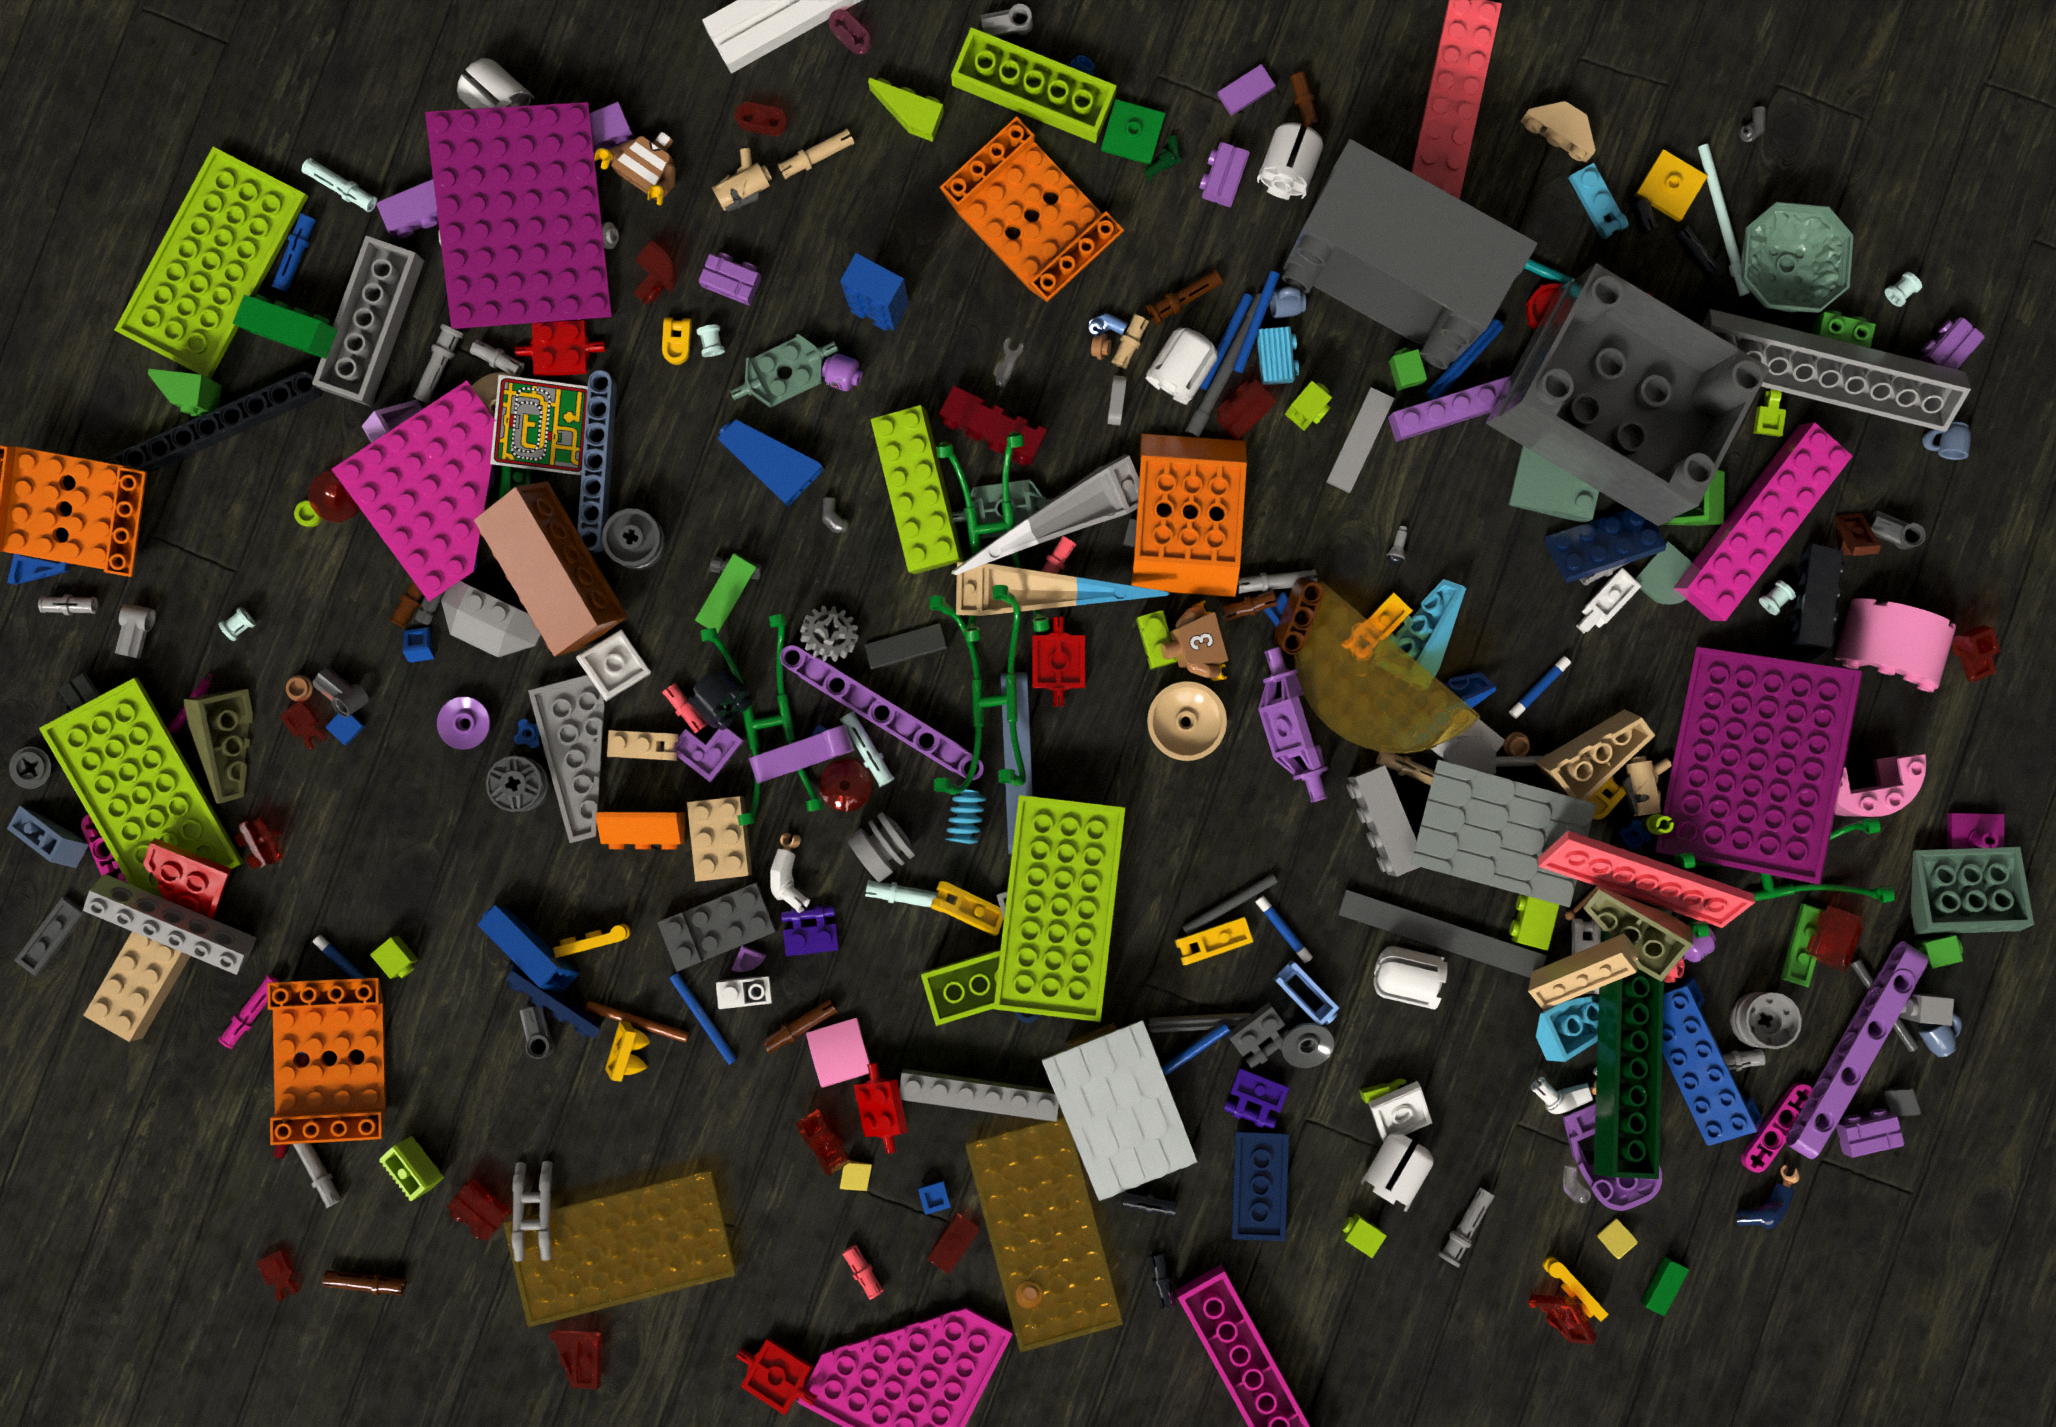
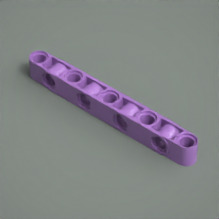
M794 645L787 646L782 650L780 654L781 663L796 673L798 677L940 765L966 778L967 774L964 767L967 762L972 761L973 757L971 753L967 752L968 750L818 657L814 658L813 654L810 655ZM792 651H797L800 655V660L795 665H789L787 662V655ZM837 678L843 679L845 683L844 689L839 693H835L831 689L832 682ZM878 707H888L890 714L886 720L877 719L875 712ZM929 733L933 735L935 742L932 747L923 748L921 746L920 738L923 734ZM978 760L979 772L974 775L972 780L980 778L983 774L984 766L981 760Z
M1904 941L1894 947L1788 1132L1786 1144L1809 1159H1814L1820 1154L1928 964L1927 955ZM1896 977H1898V983L1895 986L1894 980ZM1872 1022V1029L1868 1032V1026ZM1846 1068V1074L1842 1078V1071ZM1820 1114L1819 1122L1815 1123L1816 1117Z

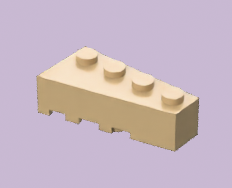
M1624 709L1534 763L1559 794L1586 801L1655 735L1642 717Z

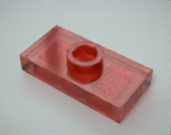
M957 1214L927 1257V1260L947 1274H950L979 1232V1228Z

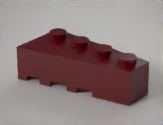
M953 386L939 412V417L943 420L942 424L952 430H956L957 427L966 432V437L975 442H979L980 439L989 444L988 448L998 454L1006 451L1007 435L1012 431L1022 433L1024 445L1013 448L1011 460L1021 466H1025L1026 463L1032 466L1046 440L1047 429L1038 426L1037 430L1032 429L1033 426L1028 423V420L1019 416L1011 419L1008 417L1009 413L996 405H990L988 408L985 406L986 402L983 399Z

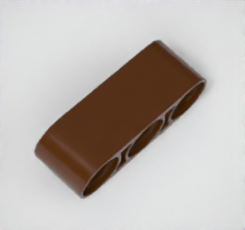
M1301 577L1295 581L1274 634L1275 644L1289 654H1297L1304 648L1324 597L1322 585L1309 577ZM1312 585L1311 593L1305 596L1306 588ZM1302 610V617L1295 621V615ZM1293 635L1292 642L1286 645V639Z

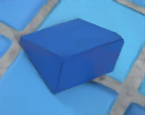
M430 627L403 631V654L408 662L434 659Z

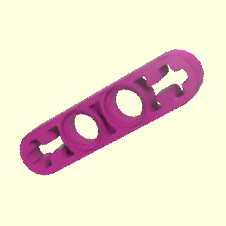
M1794 1083L1787 1089L1743 1151L1741 1161L1745 1168L1760 1173L1770 1165L1785 1144L1788 1132L1811 1093L1812 1088L1803 1083ZM1798 1090L1802 1091L1804 1096H1806L1804 1100H1798L1799 1097L1796 1094ZM1788 1103H1794L1799 1109L1796 1110L1794 1107L1789 1106ZM1786 1109L1790 1110L1792 1114L1791 1121L1787 1124H1782L1779 1119L1780 1113ZM1769 1131H1774L1777 1136V1140L1773 1145H1767L1764 1141V1136ZM1760 1145L1761 1147L1769 1151L1765 1153L1761 1149L1757 1148V1146ZM1752 1155L1758 1156L1757 1158L1760 1160L1758 1165L1750 1159Z

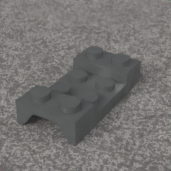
M759 882L657 922L676 971L778 931L763 900Z

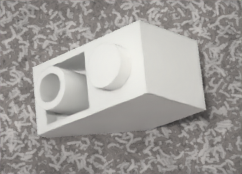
M769 976L724 979L716 982L719 1009L772 1003Z

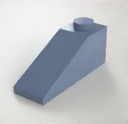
M20 805L7 827L9 831L49 862L77 868L89 844L69 830Z

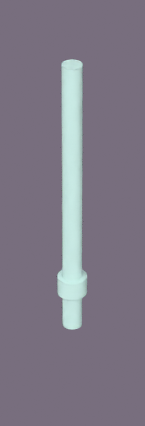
M1709 144L1699 146L1698 150L1705 174L1708 176V186L1731 264L1729 266L1730 275L1735 279L1739 296L1749 294L1750 291L1742 282L1740 255Z

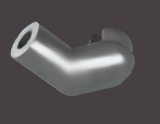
M1765 107L1753 108L1752 122L1742 126L1739 131L1741 140L1751 142L1764 133Z
M823 498V523L832 532H846L849 528V523L847 519H842L835 513L836 499Z

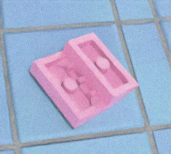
M857 1018L806 1033L814 1066L822 1088L869 1074L867 1064H870V1060Z

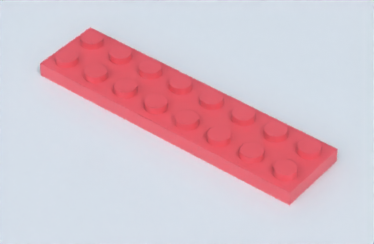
M1448 0L1411 173L1458 199H1460L1502 5V3L1488 0Z
M1567 831L1538 857V867L1699 921L1705 920L1708 924L1720 928L1726 926L1755 903L1753 893L1571 831Z

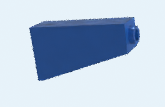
M735 420L733 423H726L719 431L720 436L718 440L788 507L824 471L823 466L819 462L738 420Z
M494 905L483 914V919L478 923V926L539 988L563 993L580 974L564 958H555L554 950L507 908Z

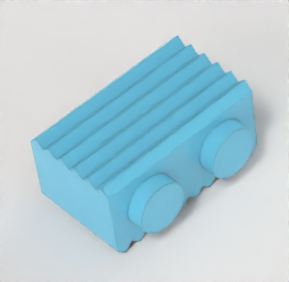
M1291 327L1259 329L1257 343L1261 385L1293 383L1295 376L1299 375L1298 360H1293V350L1297 348L1296 334H1291Z

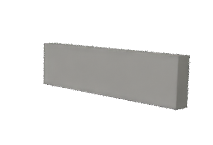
M1372 387L1369 389L1326 483L1348 493L1351 492L1394 401L1393 397Z

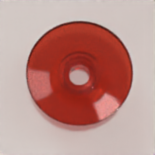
M843 759L833 762L824 770L820 779L822 798L830 807L842 812L854 811L863 806L869 799L872 791V780L869 772L862 764L854 760ZM844 780L850 783V787L846 791L840 787L841 782Z

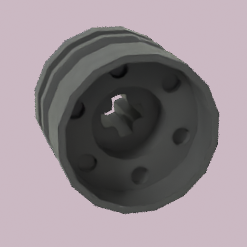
M510 756L499 760L489 770L486 779L487 794L491 801L502 810L511 812L530 811L543 805L549 797L552 787L551 776L545 765L537 759L524 756ZM515 780H520L521 784L517 785V788H512L511 784Z

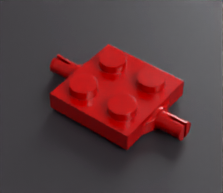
M584 320L532 323L533 338L531 345L515 346L516 357H532L533 372L536 377L588 374L590 352H606L605 341L589 342L587 326Z
M1053 617V633L1048 635H1032V688H1046L1053 691L1054 707H1058V696L1059 707L1064 706V691L1071 688H1085V635L1064 633V617H1059V627L1058 617Z
M878 1062L867 1064L870 1080L854 1085L865 1137L877 1136L883 1138L885 1153L890 1154L897 1152L893 1136L906 1133L908 1129L897 1079L887 1080L881 1078Z
M771 1338L766 1339L761 1350L755 1356L743 1347L736 1355V1358L749 1365L747 1376L740 1387L783 1415L788 1414L794 1401L798 1398L804 1400L810 1406L817 1399V1395L805 1388L806 1379L813 1365Z

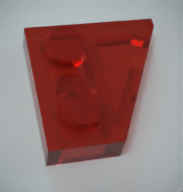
M1531 1294L1528 1304L1532 1308H1541L1547 1314L1545 1320L1552 1327L1556 1328L1570 1343L1594 1344L1597 1335L1576 1297Z
M552 1330L549 1332L551 1341H555L560 1352L558 1358L561 1365L566 1369V1376L571 1388L598 1389L601 1387L602 1333Z

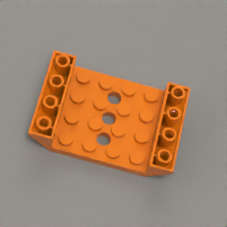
M1016 116L941 185L940 189L959 216L1024 285L1048 302L1120 236L1124 229L1107 211L1102 214L1034 142L1035 135ZM1053 192L1058 196V201L1055 204H1047L1043 199L1044 195ZM1028 210H1035L1038 212L1039 218L1035 222H1029L1024 217L1025 213ZM1010 227H1015L1019 229L1020 236L1014 240L1009 239L1005 234L1006 230Z
M1141 434V461L1131 586L1162 590L1169 593L1236 597L1241 560L1247 468L1246 441ZM1161 503L1168 504L1171 507L1170 516H1159L1156 510L1157 506ZM1187 505L1196 507L1198 511L1197 517L1187 519L1183 515V508ZM1213 507L1221 508L1224 512L1223 519L1220 521L1212 520L1209 516L1210 509Z
M0 444V552L104 569L105 573L133 577L147 472L120 464ZM67 475L75 479L76 485L72 490H68L63 484V480ZM64 501L72 506V513L69 516L63 515L60 511V505ZM61 527L65 528L69 533V538L66 542H61L57 538V530Z
M379 978L268 982V1010H273L275 1115L270 1118V1145L382 1139L387 1101L385 1011ZM354 1049H359L364 1053V1061L361 1064H355L350 1058V1054ZM326 1051H333L337 1055V1061L334 1065H328L323 1061V1054ZM298 1052L308 1054L310 1061L307 1066L302 1067L296 1063Z

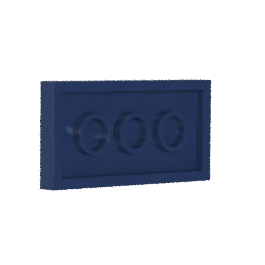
M1630 509L1545 537V544L1565 583L1663 552L1666 549V543L1656 525Z
M1235 1131L1232 1239L1285 1241L1289 1134L1287 1132Z

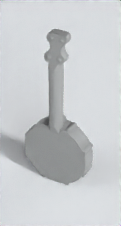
M1479 736L1456 737L1443 752V761L1491 775L1496 774V767L1537 766L1534 762L1544 757L1496 756V751L1483 737Z

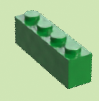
M244 294L232 324L250 333L324 359L327 358L338 332L337 329L328 325L330 320L314 314L311 318L309 317L310 313L297 307L291 311L290 306L279 301L271 304L272 300L259 294L256 295V298Z

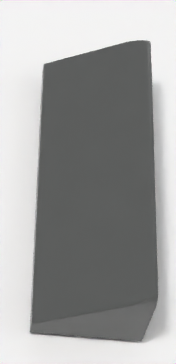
M940 623L865 644L871 670L947 649Z

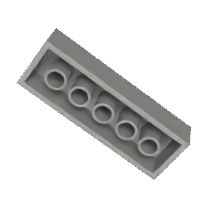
M365 236L333 324V328L337 329L338 332L327 358H321L312 382L313 385L332 394L372 407L424 260L418 254Z

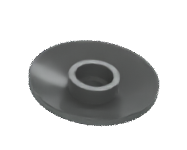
M1305 1023L1294 1027L1285 1035L1281 1050L1285 1060L1291 1065L1299 1068H1311L1320 1065L1329 1058L1334 1049V1039L1326 1027L1316 1023Z

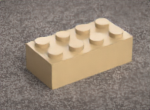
M132 931L83 1016L128 1042L142 1039L185 967L190 955Z

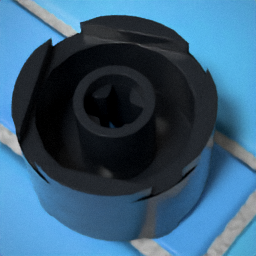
M721 667L723 671L717 672L714 669L695 685L693 691L696 694L693 699L689 696L688 703L711 727L725 730L731 725L734 717L750 707L752 701L749 699L750 690L728 668Z

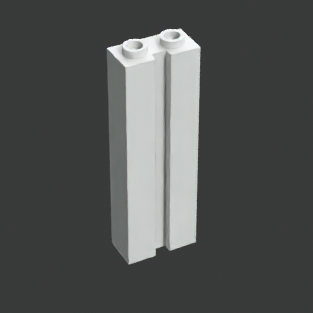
M737 0L704 18L702 21L732 74L862 0Z

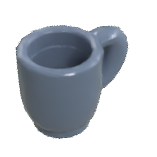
M1295 286L1274 289L1270 302V311L1273 318L1292 317L1305 311L1306 297L1303 291H1300Z
M1952 422L1946 432L1933 429L1928 431L1922 438V444L1926 449L1938 451V455L1943 458L1961 460L1969 456L1971 433L1969 426L1965 423ZM1942 433L1939 446L1934 445L1933 440L1935 436Z
M1953 1013L1952 1030L1949 1025L1923 1023L1919 1026V1034L1929 1050L1936 1054V1056L1945 1057L1957 1049L1955 1038L1959 1035L1962 1028L1961 1018Z

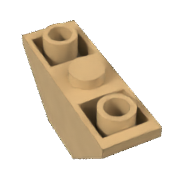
M1566 101L1531 108L1520 121L1528 131L1544 136L1549 144L1568 151L1569 155L1577 161H1584L1586 163L1596 151L1587 115Z

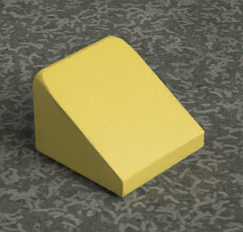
M846 1159L840 1189L867 1191L872 1164Z
M1617 1218L1596 1235L1617 1259L1624 1256L1638 1243Z

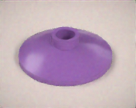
M469 697L454 698L448 701L438 714V733L442 740L453 748L462 750L474 748L482 743L488 735L490 729L489 713L484 705L476 699ZM464 719H469L470 726L465 729L462 726V722Z

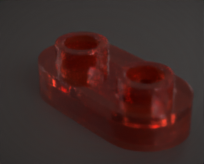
M744 102L735 110V120L738 126L745 131L778 136L787 128L786 116L779 108ZM747 115H752L753 120L747 122L745 121V117ZM773 120L779 121V124L775 127L770 126V122Z

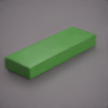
M733 553L695 621L708 629L716 628L718 634L755 572L757 565L737 553Z
M1801 903L1780 979L1809 987L1817 959L1815 954L1825 931L1830 911Z

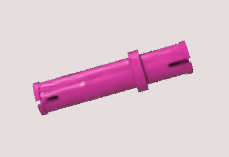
M267 975L266 979L239 1014H234L231 1018L232 1023L222 1036L218 1038L222 1045L233 1049L242 1034L250 1030L253 1026L252 1021L268 1002L267 983L280 982L277 978Z

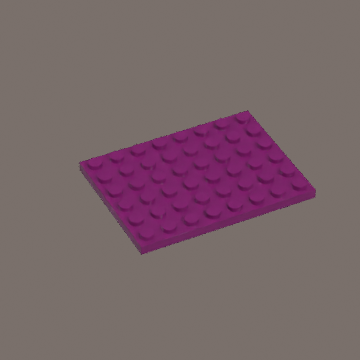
M588 102L425 112L451 329L612 317Z
M1696 647L1663 810V816L1670 817L1672 820L1669 822H1673L1674 825L1670 832L1658 835L1655 852L1676 856L1680 853L1691 851L1697 861L1821 885L1863 672Z

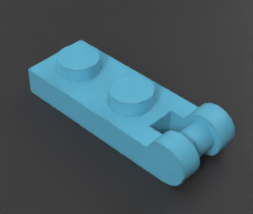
M1594 163L1570 175L1569 180L1603 239L1612 236L1614 231H1621L1629 226L1627 218L1619 210ZM1607 215L1612 219L1609 223L1604 220V217Z

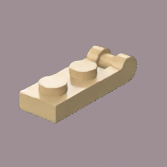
M609 730L607 756L677 761L675 742H678V734ZM661 741H664V752H660Z

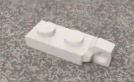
M1620 568L1585 605L1582 612L1586 616L1576 627L1585 633L1594 625L1599 628L1603 624L1608 623L1642 585L1624 568Z

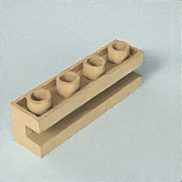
M1623 933L1532 971L1528 992L1543 1010L1636 973L1637 964L1634 961L1639 959V951Z

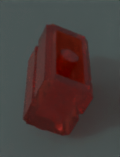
M1254 380L1251 384L1247 381L1244 382L1235 392L1238 396L1232 402L1227 399L1217 409L1220 414L1217 416L1216 421L1235 440H1240L1277 402L1257 380Z
M473 1178L461 1188L447 1205V1208L451 1211L450 1216L459 1223L465 1222L471 1227L470 1232L474 1237L479 1240L485 1239L486 1241L490 1240L513 1213Z

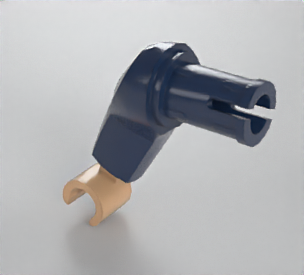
M1784 1165L1781 1168V1175L1784 1179L1783 1184L1776 1183L1770 1199L1761 1206V1209H1736V1217L1748 1216V1218L1737 1219L1738 1226L1763 1225L1766 1229L1777 1227L1791 1204L1795 1190L1790 1187L1791 1184H1795L1799 1180L1797 1168L1794 1175L1790 1177L1786 1176L1788 1166Z

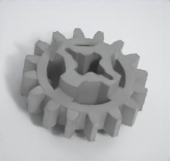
M822 606L820 613L813 609L810 616L806 615L804 624H802L800 632L803 633L801 642H807L806 651L814 650V658L820 654L823 661H826L827 657L831 656L832 660L836 662L839 655L842 658H846L848 652L853 651L858 639V635H856L858 627L851 625L853 617L847 619L844 617L845 610L837 613L835 606L832 607L831 611H827V608Z

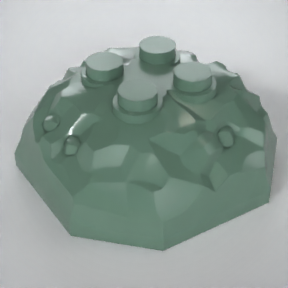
M1776 202L1746 227L1740 264L1742 282L1765 308L1787 312L1819 313L1850 287L1854 235L1830 207Z

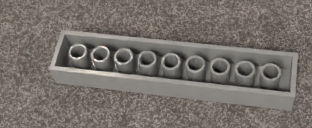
M1709 309L1702 324L1703 328L1770 367L1761 387L1946 432L1971 390L1967 374L1964 371Z

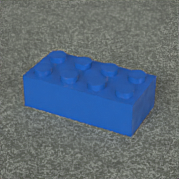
M855 253L840 281L847 303L851 308L850 311L860 318L864 319L867 316L873 319V324L882 330L887 331L889 328L895 331L909 306L904 278Z

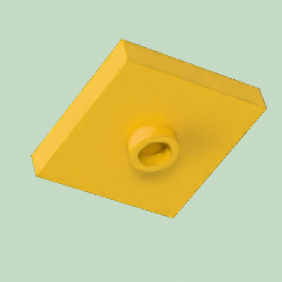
M1663 149L1634 196L1641 200L1647 198L1648 202H1652L1651 206L1680 222L1708 176Z

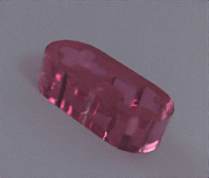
M838 9L831 13L829 25L833 34L853 53L861 55L868 52L871 47L868 31L846 10ZM845 19L848 30L841 25L836 27V20L842 21ZM852 34H854L859 39L864 37V44L861 45L858 43L854 45L855 41Z

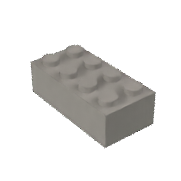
M1386 765L1375 766L1348 777L1349 784H1346L1351 798H1356L1360 808L1356 809L1361 822H1366L1370 832L1366 833L1372 848L1376 847L1380 855L1377 857V862L1381 871H1386L1387 875L1397 877L1419 868L1418 866L1411 865L1417 840Z

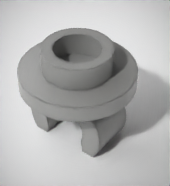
M605 222L602 224L604 248L613 249L619 240V233L614 224Z

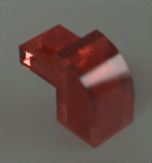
M651 240L635 259L638 265L649 274L634 291L635 296L645 305L649 302H654L659 297L662 287L671 293L677 281V271L673 261L659 245Z
M1981 625L1954 637L1952 643L1954 656L1960 657L1967 681L1975 682L1997 673L1992 655L2001 652L1993 627Z
M819 1109L796 1123L805 1144L815 1152L826 1175L830 1176L851 1162L842 1145L844 1142L831 1121Z

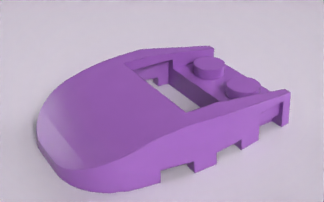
M1596 1103L1562 1116L1572 1156L1593 1193L1603 1205L1613 1210L1623 1211L1643 1204L1656 1196L1662 1184L1660 1164L1659 1180L1595 1175L1594 1163L1588 1165L1578 1141L1595 1134Z

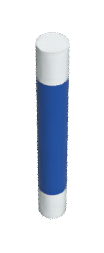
M1563 656L1519 700L1509 713L1517 719L1571 664V661Z
M1264 895L1259 897L1255 901L1302 961L1304 963L1310 961L1313 956Z
M321 935L314 939L313 943L351 979L367 978Z

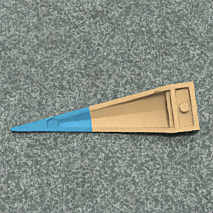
M957 562V567L964 562ZM986 563L957 575L956 615L984 616L1014 612L1012 604H1008L1003 600L993 599L992 587L995 585L1008 586L1009 592L1015 595L1018 601L1020 611L1167 596L1170 593L1162 590Z

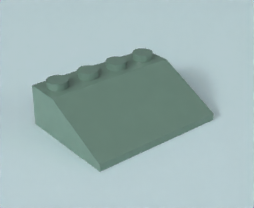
M1522 445L1508 505L1586 523L1593 519L1599 491Z
M2001 847L1913 851L1911 913L1915 935L2021 931L2033 926L2034 920L2021 848Z

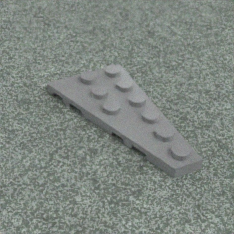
M585 675L528 690L569 843L596 837L597 835L596 812H598L605 699L589 676Z

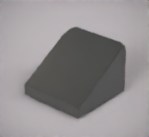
M1899 1085L1884 1091L1891 1113L1896 1114V1116L1921 1114L1914 1089Z

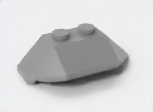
M462 581L446 590L441 599L450 635L496 657H502L534 647L541 637L529 613Z

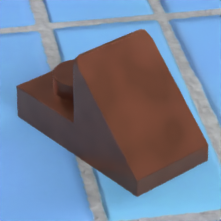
M1862 513L1836 515L1838 550L1843 551V556L1879 554L1881 544Z

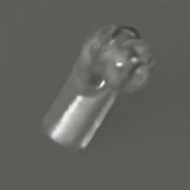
M1565 1165L1563 1172L1564 1192L1577 1203H1587L1591 1198V1193L1577 1182V1167Z

